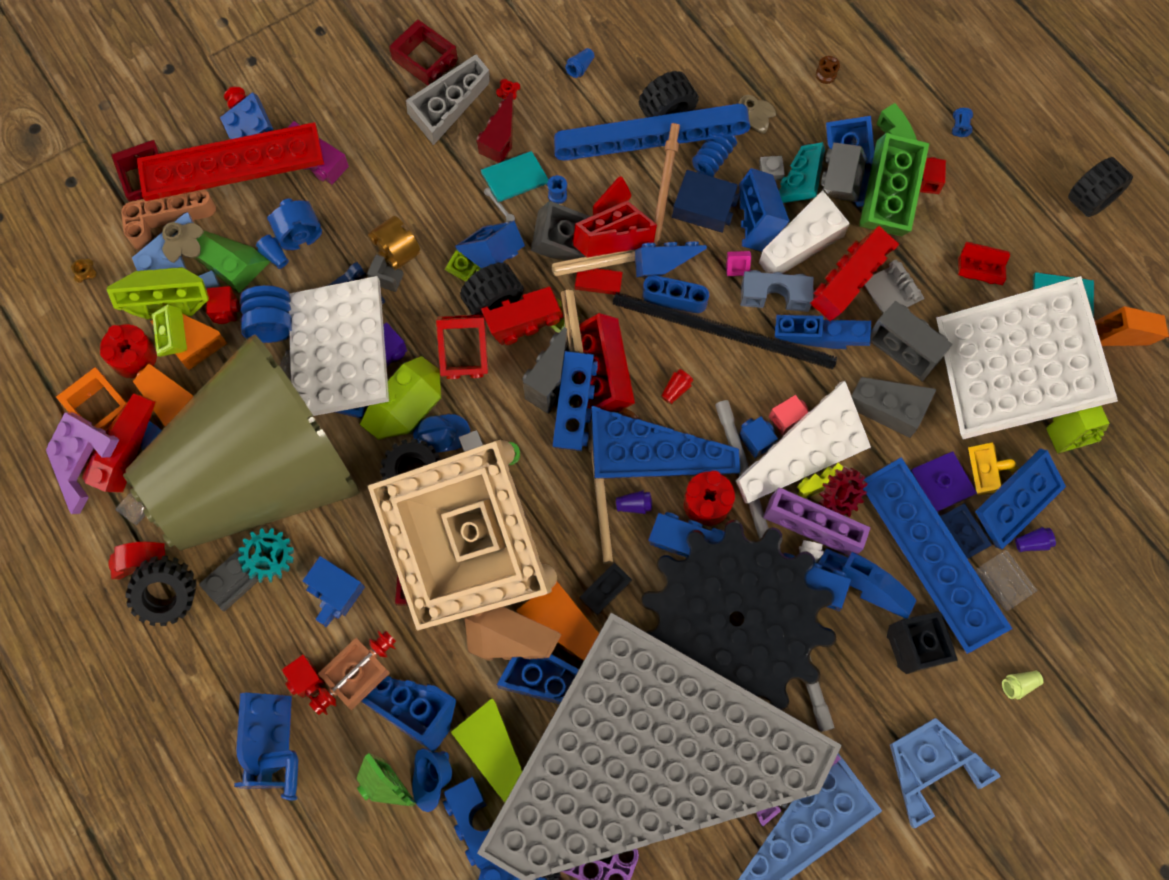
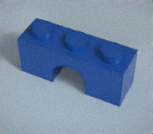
M471 777L445 791L444 794L447 800L443 801L448 815L455 816L458 824L454 826V829L460 841L465 839L469 849L465 853L471 866L476 864L482 870L493 864L477 854L490 829L477 831L473 827L475 813L487 806L477 782Z

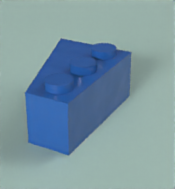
M751 168L739 183L740 209L744 210V220L741 221V228H745V239H742V246L762 252L786 227L789 219L774 176Z

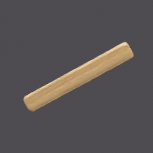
M636 249L555 262L552 264V272L554 276H561L635 261Z

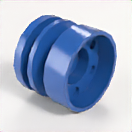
M264 285L246 289L241 293L240 309L243 314L241 318V332L244 338L248 339L255 334L262 343H272L290 337L289 331H292V318L289 314L291 298L288 291L276 286Z

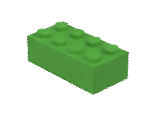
M885 133L877 140L859 227L874 230L880 226L888 234L901 237L912 231L929 143Z

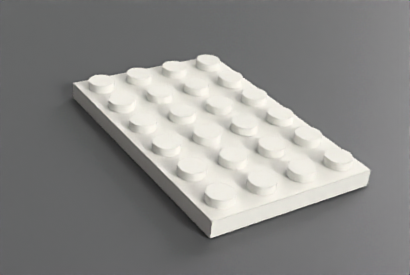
M378 276L290 293L291 302L289 304L291 310L289 314L292 318V331H289L291 383L313 416L389 402L381 287Z

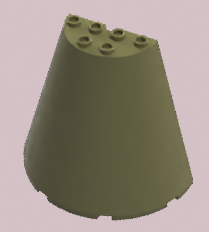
M255 334L249 337L127 467L126 473L123 474L131 487L133 486L130 492L135 500L141 502L146 507L143 510L145 516L151 523L153 522L157 527L160 526L165 533L162 536L171 548L175 545L180 551L338 502L360 493L328 437L313 418V414L282 368L275 362L272 354Z

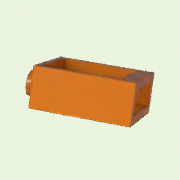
M96 367L56 396L68 412L82 417L75 408L105 387L120 405L94 426L105 431L127 403Z

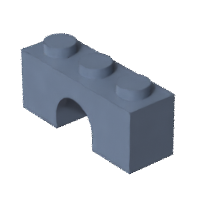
M757 270L745 271L741 283L740 306L763 308L769 293H779L786 300V310L809 312L810 302L813 299V277L804 274L784 275L781 272L761 273Z

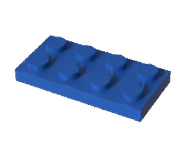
M1039 449L975 511L996 548L1003 549L1066 487L1048 450Z

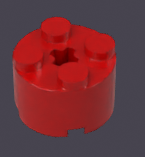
M112 325L100 344V356L118 375L125 378H136L141 369L145 368L148 364L154 367L157 360V351L153 342L142 329L135 325Z
M718 471L702 472L694 476L688 483L684 495L683 507L685 513L691 520L702 525L715 526L720 524L727 518L734 504V488L731 482ZM705 496H707L708 498L711 497L713 501H711L710 499L705 500L704 498Z

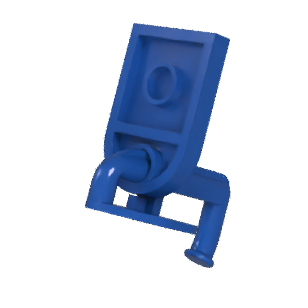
M240 693L236 751L238 761L244 772L243 782L234 783L235 788H284L281 798L297 800L299 759L295 751L289 750L292 696ZM281 768H286L285 782H272V774Z

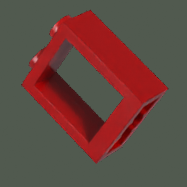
M484 315L438 316L436 327L440 376H446V379L461 378L460 375H470V378L484 377V374H488V351ZM479 328L481 366L447 367L444 329Z

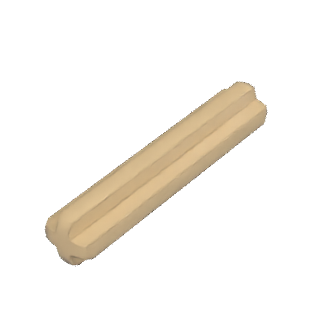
M565 290L560 293L565 328H567L569 352L583 353L573 290Z

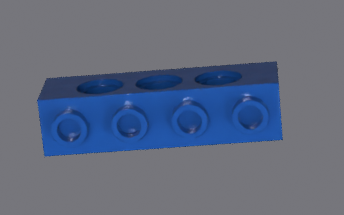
M565 351L553 448L582 452V447H587L589 432H585V424L590 423L592 410L588 408V401L594 398L595 385H591L592 375L596 376L598 362L594 361V355ZM583 373L586 376L584 383L575 384L572 381L574 374ZM573 396L582 398L583 403L579 408H572L569 405V401ZM575 419L580 423L577 431L570 432L566 429V424L569 420Z

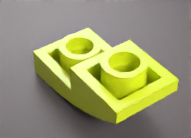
M837 463L833 469L828 466L820 477L816 473L810 479L805 477L797 486L800 490L797 495L806 499L820 493L825 489L822 486L823 483L829 482L828 476L834 477L835 470L842 471L843 466Z

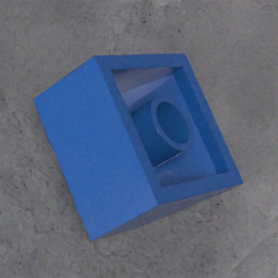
M515 221L483 226L455 247L480 268H484L491 264L503 263L506 259L518 255V250L524 247L525 244Z

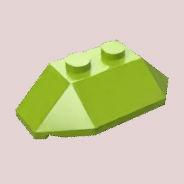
M183 267L135 271L109 285L106 289L114 309L124 310L143 319H153L152 314L167 305L180 308L182 314L186 316H193L209 299L203 279Z
M422 356L404 363L388 380L389 402L369 405L360 426L378 440L411 433L441 399L440 370Z

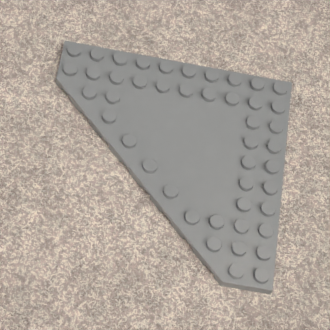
M611 613L477 854L520 880H534L764 809L786 804L797 799L819 794L842 745Z

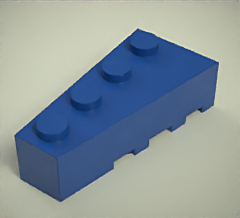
M550 655L549 658L538 659L512 657L499 679L497 687L501 690L560 704L579 669L553 655Z

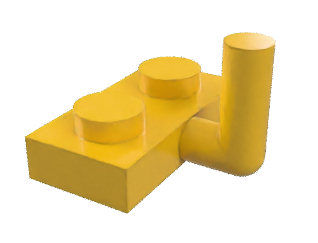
M993 442L968 447L978 495L996 492L1002 486L1000 471L1008 469L1014 474L1019 469L1013 459L997 461Z

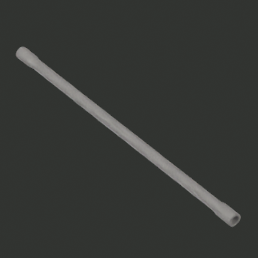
M724 400L716 403L715 407L729 446L739 449L740 477L749 466L734 423L735 419L729 401ZM758 498L748 503L760 540L769 528L766 519L763 518L764 512ZM819 682L815 684L806 683L819 731L823 732L834 729L829 708L825 703Z

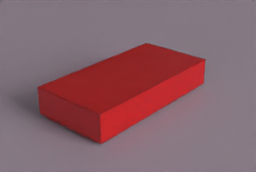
M598 268L577 272L575 290L615 295L618 292L617 295H619L623 272Z

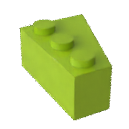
M1097 406L1057 416L1052 419L1053 422L1046 429L1057 454L1100 442L1102 440L1101 437L1104 436L1103 432L1107 430L1110 423L1102 406Z

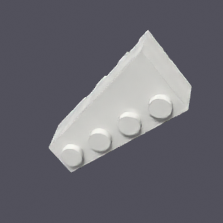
M822 190L763 249L759 264L766 273H784L843 238L850 223Z

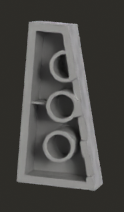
M474 55L406 100L408 115L433 145L488 86L489 69L477 55Z

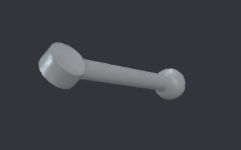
M489 187L484 190L485 195L489 196L505 215L506 222L515 221L514 215L509 214L502 204L497 202Z

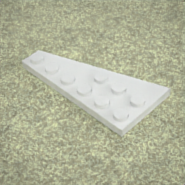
M840 382L812 411H809L777 444L773 445L759 461H756L736 480L744 503H750L776 491L779 487L783 488L871 448L846 382Z

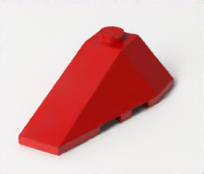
M133 393L106 430V434L119 439L111 457H101L93 448L81 475L86 484L104 492H124L127 481L123 474L126 473L127 467L136 459L156 401Z

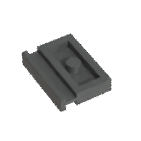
M238 550L199 584L224 612L259 581L258 576L252 579L249 578L250 571L243 573L241 567L244 564H240L238 557L243 555L239 554Z

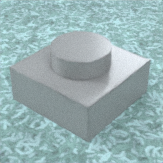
M782 156L760 157V171L772 174L775 180H782L785 175Z

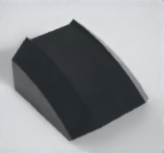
M941 612L907 618L889 625L886 638L890 641L897 661V668L905 674L958 661Z

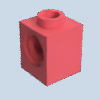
M794 395L774 407L769 418L783 436L808 413L809 409L803 400H799Z

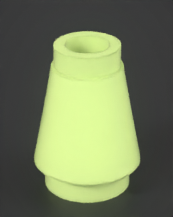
M1036 670L1010 674L1002 681V688L1010 699H1021L1042 685L1043 677Z

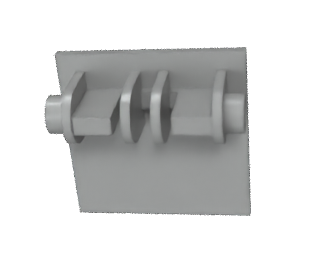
M893 260L889 264V268L874 274L864 285L882 314L885 313L894 301L909 307L924 299L921 290L917 288L913 282L914 280L903 267L902 262Z

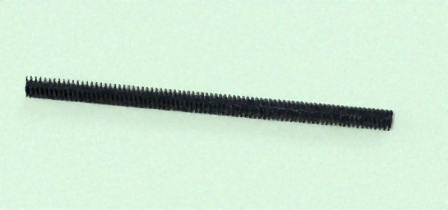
M616 292L613 298V305L624 306V308L632 309V311L635 309L637 312H643V314L646 312V315H654V317H659V319L665 318V320L673 321V323L676 321V324H684V326L687 324V327L689 326L690 328L695 327L697 329L698 327L700 331L703 330L705 332L706 330V332L709 331V333L717 334V336L720 334V337L723 334L725 338L728 337L730 339L731 337V340L734 338V341L739 340L742 343L745 341V344L748 342L747 345L750 344V346L752 344L755 346L756 344V347L759 345V348H764V350L767 348V351L770 348V351L773 349V352L777 353L778 351V354L781 352V355L784 352V356L789 355L791 357L792 355V358L795 356V359L798 356V360L801 357V360H806V362L809 360V363L812 361V364L815 361V365L818 362L817 365L820 364L822 366L823 364V367L826 365V368L829 366V369L831 366V369L836 366L837 356L834 358V356L826 355V353L823 354V352L820 354V351L817 353V351L809 350V348L806 350V347L803 349V346H795L792 343L789 345V342L786 344V341L781 342L778 339L775 341V338L772 340V337L770 338L769 336L768 338L767 336L764 337V335L761 337V334L758 336V333L754 332L753 334L752 331L747 333V330L744 332V329L740 328L739 330L738 327L733 329V326H728V324L725 326V323L722 326V323L719 325V322L715 321L714 323V320L711 322V319L708 322V318L707 320L706 318L703 319V317L700 319V316L697 318V315L694 318V314L689 316V313L686 315V312L683 314V311L681 313L680 310L675 312V309L672 311V308L671 310L670 307L667 309V306L664 309V305L661 308V305L657 304L656 306V303L653 305V302L650 305V301L645 303V300L642 302V299L639 301V298L634 300V297L631 299V296L627 295L626 297V294L623 297V293L620 296V293L617 295L618 292Z

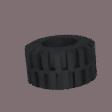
M672 71L664 73L650 82L642 91L643 93L639 97L638 104L646 118L693 111L698 104L699 95L683 72Z
M1109 157L1096 164L1078 180L1071 189L1068 199L1086 217L1094 216L1108 207L1127 189L1133 179V175L1114 157Z
M499 262L488 265L473 274L462 286L460 296L472 315L483 314L482 308L488 307L490 311L502 307L503 301L509 300L510 304L519 301L523 295L524 287L509 265Z
M405 439L401 441L402 445L398 446L395 443L392 445V451H386L387 459L382 458L381 465L383 468H380V473L383 477L382 480H386L400 475L402 469L410 463L418 462L426 466L441 459L432 445L428 447L427 442L422 440L419 444L417 439H411V443H408Z
M157 556L151 557L150 562L147 560L143 561L140 567L134 570L127 586L125 597L128 598L126 602L127 607H133L131 613L134 617L139 615V621L143 623L145 620L150 621L149 625L155 626L156 623H160L161 626H167L168 621L174 624L178 621L179 617L183 619L186 616L187 610H190L193 603L196 579H193L194 573L192 570L187 571L188 565L185 562L180 565L178 563L179 559L175 557L172 561L168 560V556H162L161 560H158ZM163 582L170 585L175 590L176 595L169 599H159L150 594L147 586L152 583Z

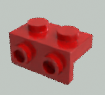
M966 242L958 258V275L967 279H977L988 284L1003 286L1006 281V264L1010 258V252Z

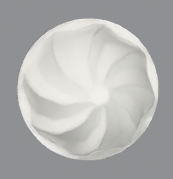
M803 540L802 546H799L800 553L810 552L814 556L815 562L824 553V551H821L823 544Z

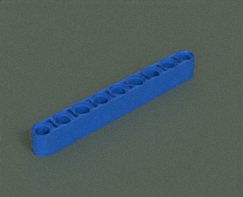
M733 104L562 130L554 135L555 157L566 161L665 146L666 141L669 139L672 123L680 125L677 140L679 144L745 134L750 129L748 108L744 104Z

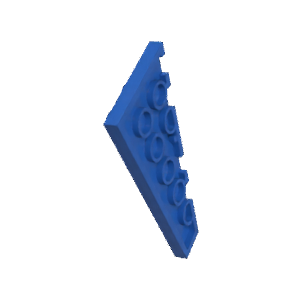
M591 407L594 479L689 476L710 471H718L720 474L740 473L738 448L708 441L687 433L684 434L639 419L636 420L615 412L612 413L598 407Z

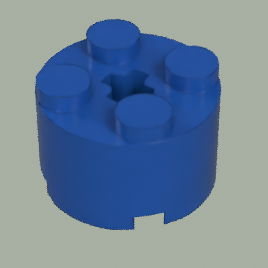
M285 199L280 203V207L267 217L278 243L285 250L300 249L299 245L305 242L307 245H310L322 234L320 222L309 201Z

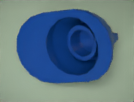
M455 414L430 416L416 426L413 439H417L419 444L422 440L427 442L428 447L432 445L436 453L452 451L462 447L459 437L470 433V427L466 420Z
M422 748L415 755L412 792L417 806L422 811L430 812L439 803L441 789L452 779V768L448 752L432 753L428 749Z

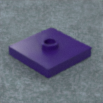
M953 451L910 470L937 512L977 494Z

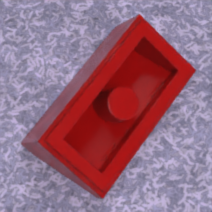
M622 176L618 177L593 205V216L625 201H629L632 195Z

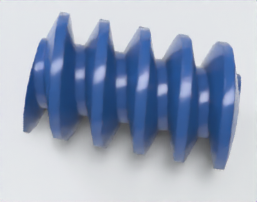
M728 136L706 140L702 148L698 150L692 159L695 170L698 173L714 177V174L719 170V166L723 165L724 160L728 158V154L736 147V138Z

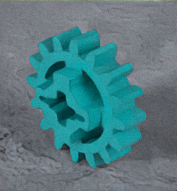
M261 528L259 535L251 532V540L244 538L243 544L245 547H239L238 549L239 554L243 555L238 557L239 563L244 564L241 567L243 573L250 571L249 578L252 579L258 576L260 583H262L264 577H267L270 583L275 575L281 579V571L289 572L290 567L287 563H293L294 561L293 557L290 556L294 553L293 547H288L290 539L282 540L283 532L274 535L273 528L269 530V533H265L263 528ZM254 547L255 554L251 555V558L249 559L250 551ZM261 549H262V551L265 552L267 555H269V554L271 555V561H270L269 558L267 559L266 556H263V557H262ZM283 552V559L278 564L277 557Z

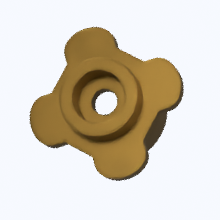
M79 259L71 265V270L75 274V282L82 283L83 280L96 277L97 272L93 269L94 262L91 259Z

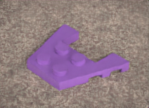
M65 412L51 441L48 443L46 452L70 513L80 514L89 498L77 482L93 448L101 457H111L119 439L115 436H109L101 428H95L91 422L79 415Z

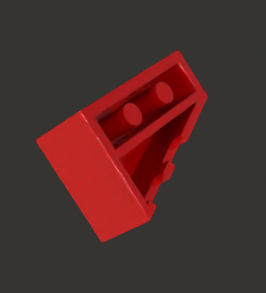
M550 286L522 295L523 299L510 304L509 300L502 302V307L490 311L488 307L481 309L491 334L501 345L514 344L518 341V338L524 335H533L540 328L546 325L553 326L559 323L560 319L564 318L557 298Z

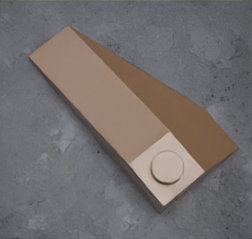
M505 607L465 617L468 652L487 661L494 660V658L511 660L512 657H523L524 659L549 658L562 635Z

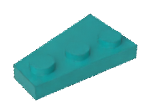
M823 142L801 146L790 165L791 171L780 182L781 188L779 193L783 203L812 199L817 196L825 152Z

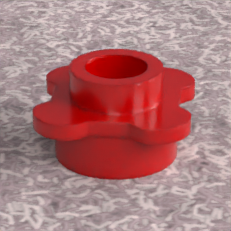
M502 79L499 89L496 90V95L506 99L511 92L515 100L520 84Z

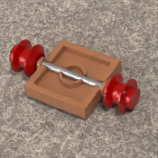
M378 630L379 637L376 640L369 639L370 647L373 650H368L355 638L318 673L330 687L328 690L319 687V695L317 697L309 696L312 700L309 705L318 715L322 712L328 715L326 709L330 705L337 706L336 696L352 710L390 674L376 659L378 657L376 654L387 658L386 651L389 648L396 649L393 646L396 640L387 631L382 634Z

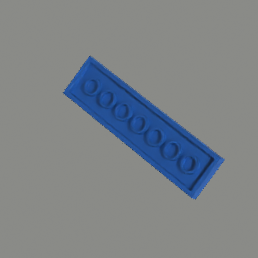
M902 457L865 478L863 481L867 482L868 485L863 490L867 491V497L966 654L1010 631L1012 627Z

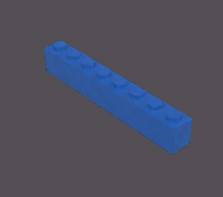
M665 512V515L658 513L648 541L651 546L687 558L690 552L686 540L689 532L699 530L708 541L715 543L721 541L724 531L712 528L710 531L702 528L703 525L696 521L689 520L687 523L679 520V516ZM783 553L788 558L795 557L792 554ZM815 563L813 568L807 573V583L813 588H830L834 593L835 599L827 608L841 611L851 579L846 578L847 574L841 571L832 570L828 572L823 570L820 564Z

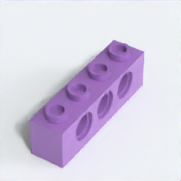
M780 487L771 496L763 516L766 520L848 556L852 552L858 554L864 549L871 528Z

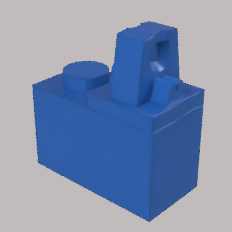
M321 556L302 580L308 586L306 591L316 598L320 597L322 600L319 605L322 610L317 616L316 621L325 627L330 624L334 617L339 619L341 615L346 616L365 588L360 581Z

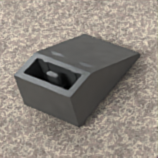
M565 327L560 333L556 332L553 335L549 348L546 351L543 350L536 359L537 364L533 369L529 368L522 378L525 400L547 414L559 400L565 351H567V328Z

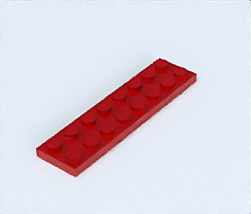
M313 122L137 158L142 197L145 201L320 166L324 165L318 129L316 123Z

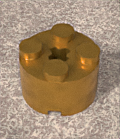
M394 215L368 234V238L373 245H377L381 250L378 252L379 256L384 257L386 263H389L396 271L419 255L420 247L410 230L406 231L401 227L404 223Z

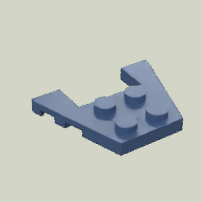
M188 212L175 221V223L181 225L194 223ZM162 233L132 257L137 271L181 267L187 270L182 256L175 263L170 262L166 258L162 250L165 243ZM212 270L198 276L203 279L206 291L207 288L220 287L218 279Z
M936 718L890 744L912 828H917L935 817L920 790L960 766H964L978 789L1001 777L997 771L985 764L980 756L969 750L956 735Z

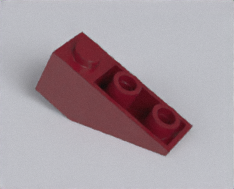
M510 92L506 99H502L498 111L489 118L484 132L481 131L476 140L479 154L497 163L503 162L512 149L513 93Z

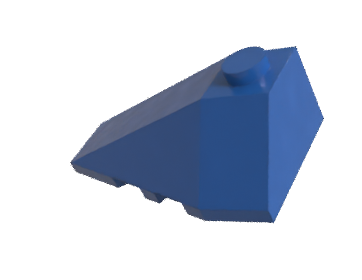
M871 116L826 122L827 140L830 149L833 147V142L861 146L867 156L858 202H855L857 208L863 207L874 157Z
M387 676L361 702L431 752H435L450 730L456 699L436 686L420 685L413 681H401Z

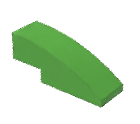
M896 103L881 112L877 125L884 133L917 140L911 124Z

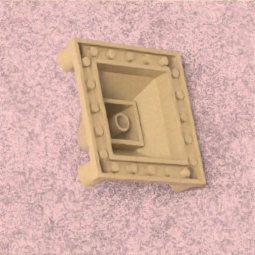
M497 440L368 486L417 631L546 595L552 592L551 588L556 584L557 574L550 565L541 564L539 560V555L524 516L515 484L510 475L508 465L514 460L515 452L513 446L508 441Z

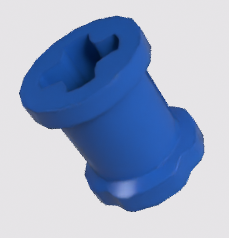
M959 108L953 112L955 126L952 128V134L954 136L967 137L972 133L970 123L973 111L971 109Z
M552 176L547 183L549 190L548 199L554 203L562 204L567 199V181L562 176Z

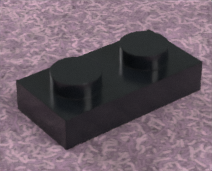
M614 562L579 599L598 616L632 582V579Z

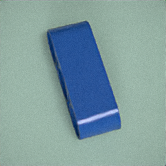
M652 275L644 281L642 296L648 303L650 301V304L653 302V304L664 305V307L667 306L672 309L702 313L708 304L709 291L702 285ZM649 288H656L658 291L652 292ZM671 293H679L680 296L675 297L672 296ZM699 297L703 301H695L693 298Z

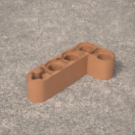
M205 189L145 201L144 199L126 203L121 211L123 231L135 249L142 250L152 241L151 228L175 222L187 212L191 215L192 220L210 217L215 213L216 206Z

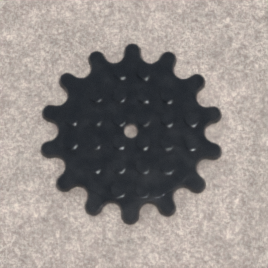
M731 520L725 525L724 536L721 541L715 543L708 541L701 531L692 530L688 533L686 539L690 549L686 559L675 560L669 555H663L657 561L658 570L666 577V586L658 592L647 591L641 597L642 606L656 612L659 618L657 627L646 633L755 696L765 697L776 708L784 710L789 705L786 685L790 680L800 679L807 684H815L820 679L819 669L810 660L811 651L819 646L831 647L836 642L835 632L830 628L820 625L817 619L819 610L834 602L835 596L833 591L827 587L813 588L807 583V573L815 565L814 556L806 551L792 558L784 556L780 550L783 536L777 528H769L760 540L750 541L744 535L743 525L737 520ZM734 611H739L744 615V623L741 626H734L730 622V615Z

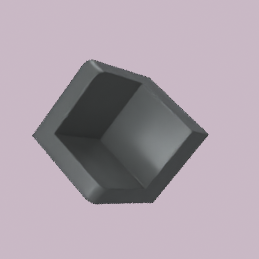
M375 255L367 275L368 278L378 276L381 288L396 292L404 273L399 269L395 271L392 267L387 266L384 257Z

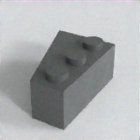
M861 377L851 397L859 414L911 438L918 429L936 389Z

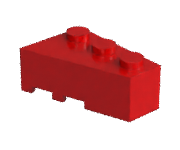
M625 201L575 223L573 246L587 258L639 249L644 243H654L657 224L629 201Z

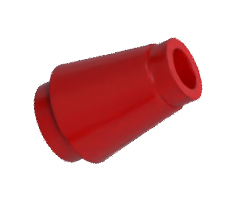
M681 369L673 372L661 398L672 405L674 401L692 387L693 378Z

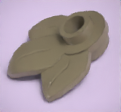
M744 95L738 104L747 106L750 126L756 131L765 134L769 126L768 118L776 116L774 107L767 101L757 100L752 95ZM746 102L750 103L752 107H748Z
M170 222L166 224L162 232L163 239L165 240L162 250L166 258L170 262L175 263L181 255L188 258L198 257L201 253V247L196 239L204 233L203 229L194 223L181 225Z

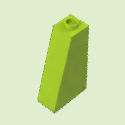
M490 699L452 730L451 733L505 803L523 770L497 704L493 699Z

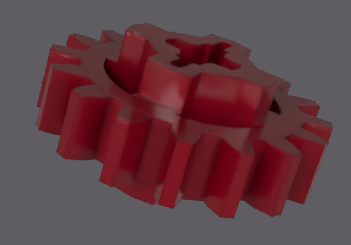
M843 467L842 471L835 470L834 477L828 476V483H823L822 486L825 490L819 493L823 497L819 504L843 516L851 517V511H858V503L864 502L861 498L867 494V491L863 490V488L868 484L863 481L865 476L860 474L859 471Z

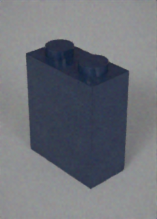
M686 170L673 207L672 218L723 233L725 225L730 226L733 213L730 212L731 207H736L740 194L736 193L738 184Z

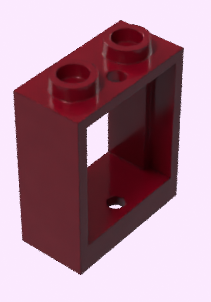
M419 19L389 46L392 60L427 86L441 78L449 68L454 67L458 60L456 46ZM423 41L442 54L428 70L408 57Z
M155 140L111 154L123 191L129 202L142 200L143 197L141 189L133 191L127 172L138 168L137 158L162 153Z

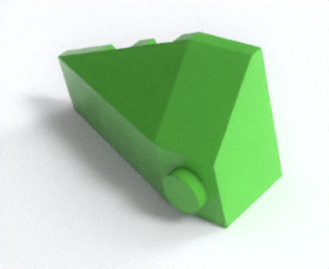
M204 231L196 239L200 244L201 253L194 259L208 270H212L217 277L238 293L270 263L255 248Z
M371 753L364 756L356 779L360 784L357 789L365 800L370 798L374 802L411 807L416 804L386 760Z

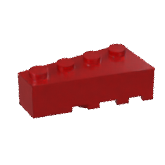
M880 226L876 227L860 242L855 240L847 249L848 255L844 254L837 261V269L833 268L824 279L827 282L825 284L821 283L815 289L813 294L816 296L810 304L829 321H832L846 309L860 292L859 289L872 278V273L887 260L886 255L894 251L899 243Z

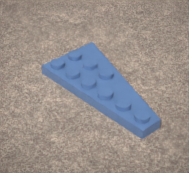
M839 753L837 755L841 759L831 767L819 794L791 802L738 880H790L882 812L881 808Z

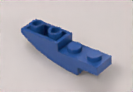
M776 315L775 338L806 346L831 349H846L847 345L870 346L871 321L824 320L823 316Z
M829 549L825 550L818 562L823 570L828 572L838 570L847 574L846 578L851 579L850 586L862 591L861 599L903 618H909L916 599L897 579L878 565L853 552L847 558Z

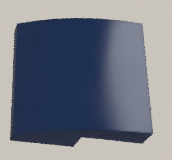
M965 504L940 516L967 559L992 546Z

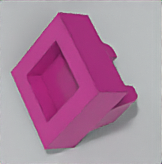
M750 251L727 252V276H743L745 271H750Z

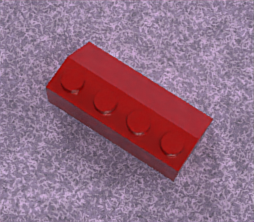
M598 313L579 324L583 353L594 355V361L598 362L596 376L592 375L591 385H595L594 398L589 399L588 408L591 409L594 406L616 413L621 408H627L635 404L619 320L618 318ZM583 373L574 374L576 384L584 383L586 376ZM579 397L580 406H581L582 403H583V400H582L581 397Z

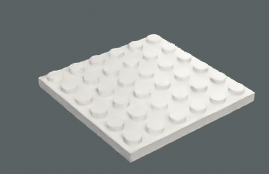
M1081 276L936 318L939 333L946 336L948 341L953 344L944 357L959 429L963 439L1118 401Z

